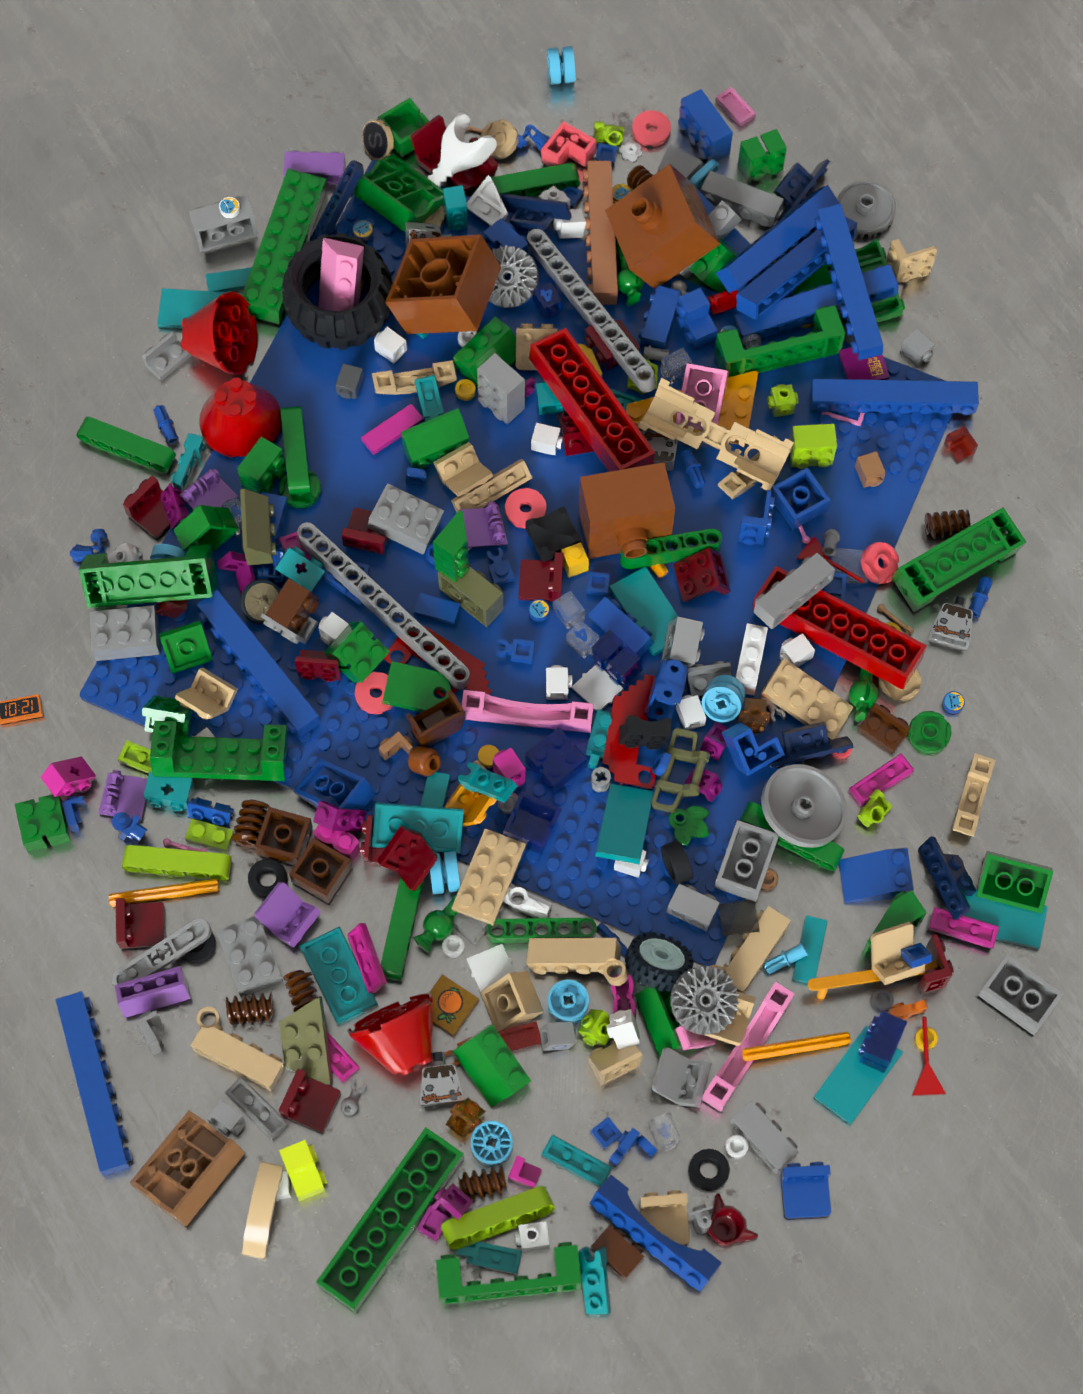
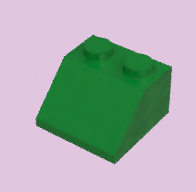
M718 238L720 245L695 261L689 269L702 282L720 293L727 289L716 272L737 256L738 253L727 242Z

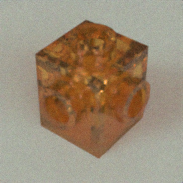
M745 698L743 709L740 710L738 722H742V724L750 727L753 733L763 732L765 724L769 725L770 712L766 711L767 700Z
M470 1098L465 1099L462 1103L458 1101L451 1109V1116L446 1125L459 1136L465 1138L472 1130L474 1131L477 1126L484 1122L481 1118L486 1111Z

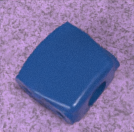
M664 659L661 662L654 676L644 710L649 719L655 721L663 718L672 719L676 703L680 704L688 673L687 666L683 665L680 661ZM655 709H661L663 714H656Z

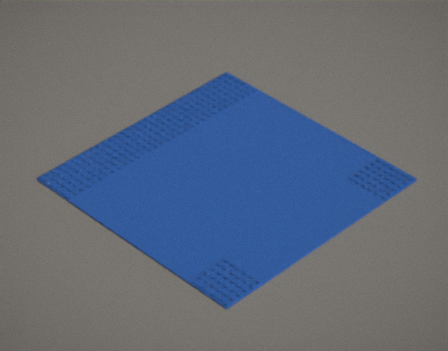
M377 160L370 162L364 174L372 170ZM353 194L336 224L335 231L331 235L344 233L355 238L353 235L354 224L362 220L370 222L373 227V236L365 242L381 255L390 271L392 282H394L406 252V233ZM465 195L466 203L471 198L470 196ZM467 209L468 228L448 231L445 217L444 224L440 230L441 235L464 236L481 234L483 237V232L490 225ZM508 212L509 215L504 221L506 223L509 222L514 213ZM514 227L519 235H523L527 239L531 229ZM547 227L544 233L588 287V284H591V280H587V267H590V263L586 261V253L590 251V246H586V241L578 238H559L557 230ZM528 245V254L534 260L539 276L534 294L527 302L513 308L500 307L488 301L477 333L496 316L511 328L515 336L516 328L521 327L522 323L533 324V328H541V324H553V328H557V332L566 328L577 344L586 345L584 342L585 328L589 327V325L535 258ZM616 253V268L618 275L621 271L619 254ZM510 273L505 276V280L511 279ZM677 276L661 285L671 289L673 282L679 280L686 284L687 293L698 288L702 289L706 297L718 293ZM320 279L309 288L306 296L317 307ZM645 281L640 291L639 301L630 307L626 305L628 296L621 293L619 289L616 305H602L614 321L621 320L639 346H641V339L638 338L641 326L645 327L646 321H643L646 309L650 310L651 304H649L651 293L656 292V289L652 288ZM364 283L359 303L364 300L370 290L367 283ZM551 289V300L547 302L544 296L540 295L541 290L547 291ZM709 307V316L718 329L717 334L725 325L736 327L735 315L740 313L737 307L715 315L712 314ZM390 311L389 317L380 331L383 332L386 327H389L404 338L407 344V351L393 364L375 351V336L370 337L366 343L358 347L355 345L348 347L346 350L331 347L327 349L319 346L316 342L312 343L307 340L294 327L288 315L285 317L250 383L269 391L278 401L280 408L302 407L308 470L314 472L320 480L321 495L318 501L310 507L296 509L288 506L280 538L297 532L299 526L303 523H312L353 562L370 565L368 576L423 627H428L485 663L482 669L487 672L485 679L489 681L487 687L492 690L490 696L534 704L572 703V701L587 703L572 688H568V699L546 700V668H550L553 665L568 667V675H572V686L582 678L583 673H587L596 664L610 675L623 688V691H629L630 685L636 686L637 680L643 681L645 674L655 676L661 664L663 652L653 657L650 651L647 650L636 661L588 616L604 597L610 601L612 599L616 600L609 588L608 596L586 594L589 571L610 574V586L644 568L626 569L620 564L621 553L590 558L588 571L570 578L563 566L561 602L546 601L550 607V614L542 622L534 621L529 616V605L532 600H519L521 560L541 559L526 529L514 526L507 519L505 503L509 495L522 488L536 490L542 494L546 501V515L564 506L572 525L581 537V544L587 555L578 514L580 477L609 472L595 451L566 456L564 443H562L561 449L557 448L555 456L531 450V440L536 423L560 428L557 420V415L560 413L539 415L536 383H541L544 379L537 370H519L516 368V362L511 366L525 381L533 377L535 379V388L530 396L525 397V409L508 424L503 420H498L490 408H485L478 400L477 386H475L476 394L471 400L463 401L456 396L455 386L457 382L467 379L456 369L457 380L438 387L444 414L459 408L469 435V442L472 444L480 463L494 475L522 459L525 461L532 476V479L494 501L500 510L508 545L472 547L468 551V562L471 568L475 571H481L486 576L487 581L493 584L488 565L493 563L488 561L487 551L490 550L491 555L496 557L499 555L498 548L500 547L503 550L502 561L509 560L515 577V581L499 585L503 591L504 610L486 628L460 607L455 625L414 615V608L419 593L453 601L439 590L438 570L435 569V565L427 561L425 553L423 555L388 538L384 555L343 546L342 531L343 528H348L353 508L373 511L387 483L444 510L442 520L430 544L433 543L435 538L456 515L457 512L451 500L457 497V495L442 483L434 463L422 469L427 472L426 483L422 485L405 483L407 467L411 468L403 452L402 437L375 455L361 441V437L410 404L423 417L417 393L397 395L375 393L372 373L392 370L393 374L427 369L432 368L433 363L453 360L454 364V355L463 348L458 343L459 332L429 333L423 339L417 334H407L392 311ZM674 319L665 348L666 350L669 349L668 361L666 363L649 360L658 366L657 388L645 394L628 388V375L619 364L607 371L603 364H600L598 361L597 363L602 372V379L609 388L644 400L655 397L661 378L669 381L670 387L678 391L682 390L685 371H683L684 374L682 375L679 373L673 376L671 373L676 364L685 370L687 363L719 369L714 355L716 341L694 349L692 344H688L683 328H679ZM798 327L746 345L742 343L744 350H747L749 347L767 345L772 341L780 342L793 336H805L812 331L808 327ZM843 341L842 349L851 348L850 343ZM640 347L639 352L643 356L644 348ZM839 354L758 373L749 429L755 432L758 429L770 436H776L784 442L785 438L790 440L793 426L835 424L837 449L833 465L827 467H808L831 500L827 512L803 524L802 527L806 536H809L810 540L815 536L822 548L825 542L823 538L824 533L829 529L838 531L840 541L836 546V554L828 557L833 562L864 579V583H861L847 575L845 602L867 613L879 584L871 582L865 576L861 566L862 553L867 546L875 542L888 543L895 549L953 413L944 415L941 413L921 414L920 412H910L908 414H901L899 412L884 414L867 412L864 414L861 426L831 418L827 414L821 415L822 412L811 411L810 388L812 379H846ZM883 357L890 376L889 380L945 381ZM343 364L363 369L364 380L357 399H345L337 394L336 382ZM779 384H792L793 392L796 391L798 394V404L795 406L794 414L779 417L773 416L772 409L769 408L767 396H770L771 388ZM827 411L857 421L860 416L858 411H848L845 413ZM281 428L280 434L273 444L282 448L286 466L283 429ZM678 440L674 468L672 471H667L675 505L672 535L705 529L719 530L722 534V542L718 553L721 554L731 592L723 595L713 590L684 602L673 566L676 562L664 564L668 569V573L663 578H658L649 566L646 568L679 617L703 622L702 628L705 629L702 641H699L698 645L700 658L694 665H712L717 661L730 662L731 676L736 678L747 623L768 627L755 694H745L740 713L735 719L729 722L718 723L730 728L740 722L751 728L754 737L764 731H768L777 736L782 750L785 751L782 731L805 725L786 711H784L786 715L785 720H782L781 716L775 713V724H772L770 721L771 712L768 707L761 703L760 696L781 661L779 656L782 643L791 637L793 639L798 637L799 634L780 624L771 629L754 613L753 604L756 594L775 566L787 572L792 569L796 570L801 566L804 560L796 559V557L807 544L802 542L803 537L799 528L792 530L775 504L772 510L769 538H764L763 545H746L743 542H738L742 515L762 518L767 490L761 488L762 483L757 482L740 496L734 499L730 498L717 485L731 472L735 473L737 468L716 459L720 450L704 442H701L699 448L696 449ZM729 444L732 447V451L736 449L741 450L742 453L740 455L743 457L745 450L749 447L747 444L744 448L738 444ZM685 449H693L697 462L702 466L701 472L706 481L702 488H695L690 475L685 471L686 466L681 457V452ZM751 449L748 452V458L751 459L759 451ZM213 450L197 480L210 469H216L220 474L219 477L239 496L226 508H229L231 512V507L235 505L241 510L240 489L244 488L241 487L237 467L246 456H234V458H231ZM877 451L886 472L884 481L876 487L868 486L864 488L855 468L857 457ZM790 453L773 486L804 470L791 467ZM282 477L274 482V487L270 494L280 495L279 489ZM185 502V505L182 507H186L190 515L193 509ZM529 505L520 507V510L525 513L532 509ZM238 515L234 520L239 530L213 553L218 578L216 590L225 598L320 718V724L301 738L296 733L291 734L287 729L288 751L285 781L274 782L295 790L316 761L321 758L366 778L376 794L363 809L367 812L365 820H367L368 815L374 816L375 802L421 806L427 776L410 770L408 765L409 755L403 748L385 761L379 754V747L385 738H391L397 732H400L403 737L407 735L414 744L412 746L413 749L418 747L419 745L410 731L406 715L410 713L414 717L422 712L393 706L389 711L387 710L382 714H369L363 711L356 701L354 693L357 683L352 682L343 672L341 680H335L334 682H327L320 678L305 680L298 677L295 665V657H300L301 650L325 652L330 646L321 640L318 627L320 621L325 616L328 617L331 612L348 624L351 622H362L374 634L372 638H377L388 650L398 636L363 603L358 605L326 582L324 574L311 592L318 596L320 600L319 607L309 617L319 623L306 644L300 641L298 644H295L280 635L282 630L278 633L264 624H256L248 620L240 607L241 595L235 571L219 569L217 563L219 559L230 551L245 554L243 550L242 518ZM170 527L162 544L182 548L174 529ZM305 533L302 536L305 538H310L312 534ZM280 541L278 542L277 549L282 548ZM319 547L317 550L320 552H325L327 548ZM879 558L878 564L882 568L883 561L881 558ZM273 563L252 565L255 580L257 568L268 567V574L273 575ZM835 568V573L846 574ZM277 571L276 575L280 577L281 573ZM284 575L281 583H275L280 590L287 582L288 577ZM365 589L364 593L371 594L373 591L371 589ZM205 598L129 604L127 608L154 606L158 615L159 634L200 621L213 658L212 661L172 674L159 637L160 655L97 661L79 694L82 700L145 726L146 716H142V707L154 695L175 699L177 693L192 686L198 670L203 667L238 688V691L229 710L212 719H203L194 711L190 720V737L196 736L207 727L218 738L263 739L264 724L285 725L287 723L283 717L278 718L272 709L274 707L270 701L266 702L259 693L261 689L257 685L253 686L247 678L249 674L245 669L241 671L234 662L236 658L233 654L228 655L222 647L223 642L221 639L214 638L209 630L211 628L207 622L203 624L197 616L199 612L197 604ZM380 603L377 605L380 608L388 607L386 603ZM557 609L560 612L563 620L560 618V616L557 615ZM395 617L393 621L400 623L403 621V619L401 617ZM582 628L586 629L587 640L585 642L579 637H575L576 634L574 632L576 630L579 632ZM514 638L535 641L532 664L511 661V655L503 658L496 656L497 650H505L504 646H498V640L504 639L509 644H513ZM808 640L815 649L814 656L798 668L833 692L846 659ZM394 650L391 652L390 658L393 662H401L404 659V654L400 650ZM413 654L405 663L435 671ZM383 659L372 672H381L388 675L391 664ZM687 678L682 697L690 695ZM466 688L457 690L454 694L461 706L463 691L468 690ZM374 689L370 695L378 698L382 695V691ZM433 692V693H434V696H435L436 698H438V699H442V698H443V697H441L440 695H438L437 693ZM609 703L602 711L611 713L613 703ZM676 705L671 719L670 738L662 747L656 750L647 749L646 746H639L636 764L652 768L655 756L666 752L669 747L674 729H683L676 711ZM593 709V717H592L591 731H592L593 723H594L595 716H596V713H597L594 709ZM655 709L656 712L663 713L661 709ZM706 714L705 726L689 730L698 734L696 751H700L706 734L717 722ZM465 720L459 731L429 747L435 749L440 756L441 764L437 772L450 775L444 806L460 784L458 776H466L471 773V769L468 768L467 764L478 760V752L485 745H493L499 751L512 748L526 768V783L514 790V793L520 799L518 811L511 815L502 813L498 807L497 800L492 806L488 807L486 810L487 816L480 824L463 826L460 853H456L458 861L470 865L485 828L526 843L525 851L511 882L512 884L635 937L646 932L650 935L652 932H656L657 936L662 933L665 934V938L671 936L674 938V942L678 940L681 942V946L685 945L688 948L687 951L691 952L694 962L703 966L716 964L744 898L714 888L737 820H740L748 802L761 805L762 791L766 782L780 768H770L769 765H766L747 776L737 770L726 746L721 758L717 761L710 757L709 762L705 764L704 768L716 773L723 784L719 795L715 797L713 802H710L704 794L699 792L697 796L683 797L677 808L686 810L691 806H700L709 811L708 816L703 820L708 826L709 836L704 838L691 837L688 846L682 845L692 867L693 879L681 884L691 885L696 889V892L703 895L705 893L710 894L717 899L716 901L720 902L718 910L706 932L667 913L668 905L678 886L674 884L669 876L660 850L661 846L676 840L674 829L669 824L670 812L653 809L651 804L646 829L648 830L647 835H649L650 842L649 844H643L642 849L647 851L646 859L649 862L646 872L641 871L639 878L614 870L615 860L596 857L609 789L600 793L592 789L591 774L594 769L588 768L591 756L586 755V748L591 733ZM678 736L674 748L692 751L693 739ZM600 759L598 767H604L609 770V765L604 764L603 759ZM675 759L668 782L684 785L696 764ZM793 762V763L785 764V766L793 765V764H802V763H794V762ZM484 767L486 770H488V771H490V772H493V767H492V768H486V767ZM643 770L638 774V779L641 783L647 784L652 780V775L650 772ZM610 772V784L620 785V782L614 780L615 774ZM656 775L655 785L652 789H647L625 783L623 784V786L653 791L655 793L657 780H660L661 776ZM661 791L657 803L671 806L677 795ZM677 816L676 820L682 822L684 818Z

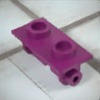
M169 483L161 494V501L164 504L171 529H174L189 514L186 507H179L185 505L184 499L180 496L182 491L178 487L173 488L172 483Z

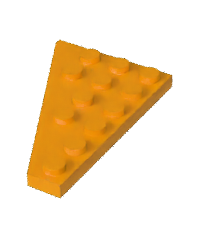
M758 371L728 378L718 422L719 426L731 430L733 423L736 422L749 428ZM654 397L627 404L626 412L637 428L647 413ZM677 413L673 416L674 423H676ZM694 429V433H697L698 431H703V430ZM736 440L735 442H730V443H732V444H738V445H739V441H738V440Z

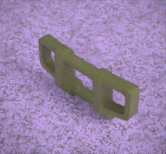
M680 728L674 729L670 745L666 750V753L670 754L671 758L666 771L660 777V780L656 782V790L651 802L653 809L675 813L683 797L699 795V784L705 764L709 762L710 754L705 751H696L698 744V734L696 732ZM683 736L693 739L692 751L674 748L677 737ZM675 759L696 764L691 784L681 785L668 782ZM661 791L677 795L673 805L657 803Z

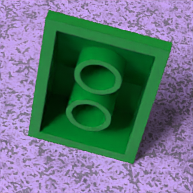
M912 890L908 893L902 891L893 897L894 901L890 904V907L872 934L906 922H910L913 925V929L921 924L927 912ZM871 936L862 951L864 957L871 953Z

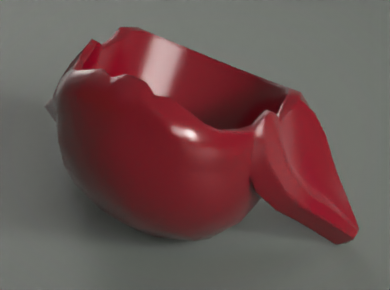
M717 1193L711 1212L712 1223L707 1230L710 1236L721 1246L757 1239L758 1234L747 1229V1222L743 1214L735 1207L725 1205L721 1195Z

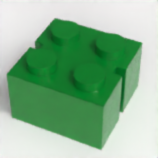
M410 97L377 117L378 120L384 121L385 126H389L394 140L393 148L400 157L414 150L410 139L411 134L429 122L423 112L420 113V109Z
M777 129L760 135L767 149L766 152L757 136L740 143L738 166L747 183L762 179L764 174H777L783 170L787 147Z
M260 437L237 467L241 487L262 494V492L270 493L274 487V482L281 478L286 471L282 448Z
M199 505L193 509L190 515L180 521L174 532L183 551H188L189 546L211 544L212 553H214L239 528L229 508Z
M351 622L325 650L324 654L330 660H337L339 666H342L340 670L352 682L362 683L390 651L377 638H372L374 634L362 622Z
M51 794L39 797V802L31 799L15 803L21 838L27 852L47 848V843L43 836H47L51 846L71 841L60 796L54 797Z

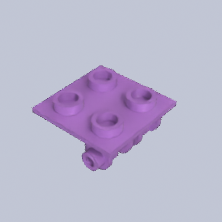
M210 469L180 494L192 509L199 505L226 508L239 497L219 477L220 474L216 469Z
M494 501L488 502L486 508L460 509L464 516L468 548L508 545L500 510Z
M113 770L112 773H108L98 814L114 816L116 813L125 812L131 819L136 814L141 818L139 820L141 821L146 803L144 791L147 779L121 775L122 772L119 770Z

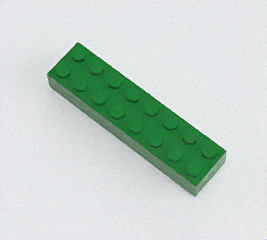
M287 169L242 296L250 305L247 308L251 316L280 324L285 310L282 296L284 274L292 256L299 252L302 245L310 239L326 194L325 178Z
M425 1127L316 1281L318 1287L356 1313L419 1224L429 1205L435 1201L434 1196L447 1184L464 1159V1153Z

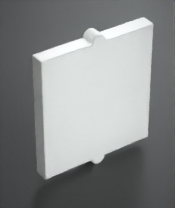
M598 664L587 673H583L582 678L572 686V689L587 703L594 704L593 709L596 712L597 709L602 710L609 703L612 704L614 696L619 695L623 691V688Z
M503 944L466 958L472 972L471 977L475 979L480 992L508 973L514 972L511 965L512 959L508 958Z

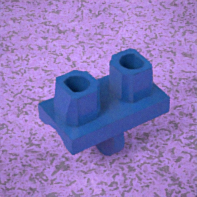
M125 812L116 813L112 818V826L115 830L122 832L119 838L123 841L128 837L137 844L148 830L138 823L141 818L136 814L132 820Z

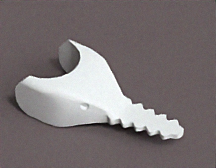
M464 112L458 113L447 126L442 136L441 161L438 163V168L433 169V174L428 176V179L441 187L442 182L447 181V177H452L454 173L481 165L496 149L497 141L491 135L483 136L472 143H464V133L470 124V118Z

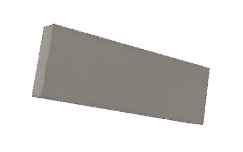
M242 1076L225 1092L272 1141L289 1126V1123Z

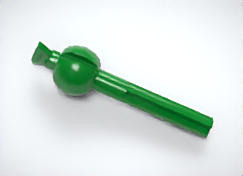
M616 238L621 271L617 275V287L621 293L628 296L626 305L630 307L639 301L644 281L629 269Z
M862 668L859 681L851 685L848 693L850 702L856 707L857 713L855 714L854 721L857 722L865 720L867 708L872 707L879 696L877 687L872 683L873 674Z
M456 896L442 911L434 910L427 914L423 921L425 932L413 937L417 945L426 952H430L434 939L441 941L451 935L454 928L452 919L458 913L452 910Z

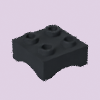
M564 506L546 516L526 520V531L542 562L554 559L555 552L561 553V549L581 542V537L572 525Z
M628 715L624 726L620 725L619 744H623L627 748L646 746L647 749L656 750L662 747L671 736V719L669 718L652 722L642 720L637 716Z

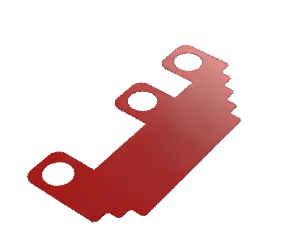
M424 627L469 669V682L465 688L469 691L485 692V694L490 695L492 690L487 687L489 681L485 679L487 672L482 669L485 663L428 627ZM416 631L408 633L411 637L419 635ZM399 637L389 648L390 652L384 658L385 661L391 664V652L400 650L404 654V659L398 663L405 664L412 654L424 661ZM430 645L423 647L426 651L434 650ZM443 659L439 661V664L446 666L449 662ZM456 674L454 676L457 680H463L465 678L462 674ZM453 688L452 692L455 694L458 689ZM440 690L434 691L441 697H445V693H442Z
M645 674L643 681L637 680L636 686H629V691H622L621 696H614L611 711L612 723L608 728L603 763L609 765V772L615 774V781L652 789L656 779V775L651 771L652 768L636 764L639 746L637 748H627L625 745L619 744L620 725L624 726L628 715L637 716L645 721L648 720L644 710L654 676ZM643 770L650 772L652 775V780L647 784L641 783L638 779V774Z

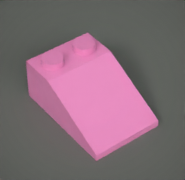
M687 363L681 392L694 398L695 403L716 412L711 422L718 425L729 371ZM678 412L676 424H682L685 421V415ZM689 417L685 427L689 425L694 429L703 430L701 422L694 424L690 422L693 418Z

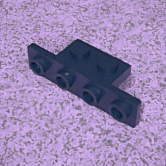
M828 159L819 163L811 174L798 162L792 166L773 192L776 196L783 198V202L787 205L778 217V221L807 198L805 196L807 192L812 191L816 187V180L821 178L828 170L826 168L830 163Z
M509 194L500 195L506 210L514 213L509 220L513 227L545 231L554 218L570 220L572 218L566 202Z
M823 721L782 731L785 748L783 752L785 755L768 765L770 768H781L785 764L793 762L802 763L806 759L814 757L823 758L827 754L835 752L844 753L854 747L848 736L828 740L827 727Z
M930 836L919 847V852L953 920H958L970 909L965 896H972L977 890L959 855L943 854L936 838Z

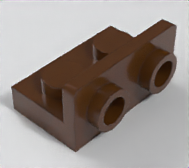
M875 703L865 720L859 725L858 730L894 754L907 737L911 727L908 726L904 719L892 715L887 707L879 706Z

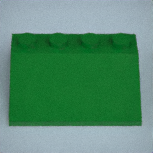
M394 154L378 160L372 170L364 174L358 181L354 191V195L358 199H361L404 232L405 222L423 223L444 204L443 189Z

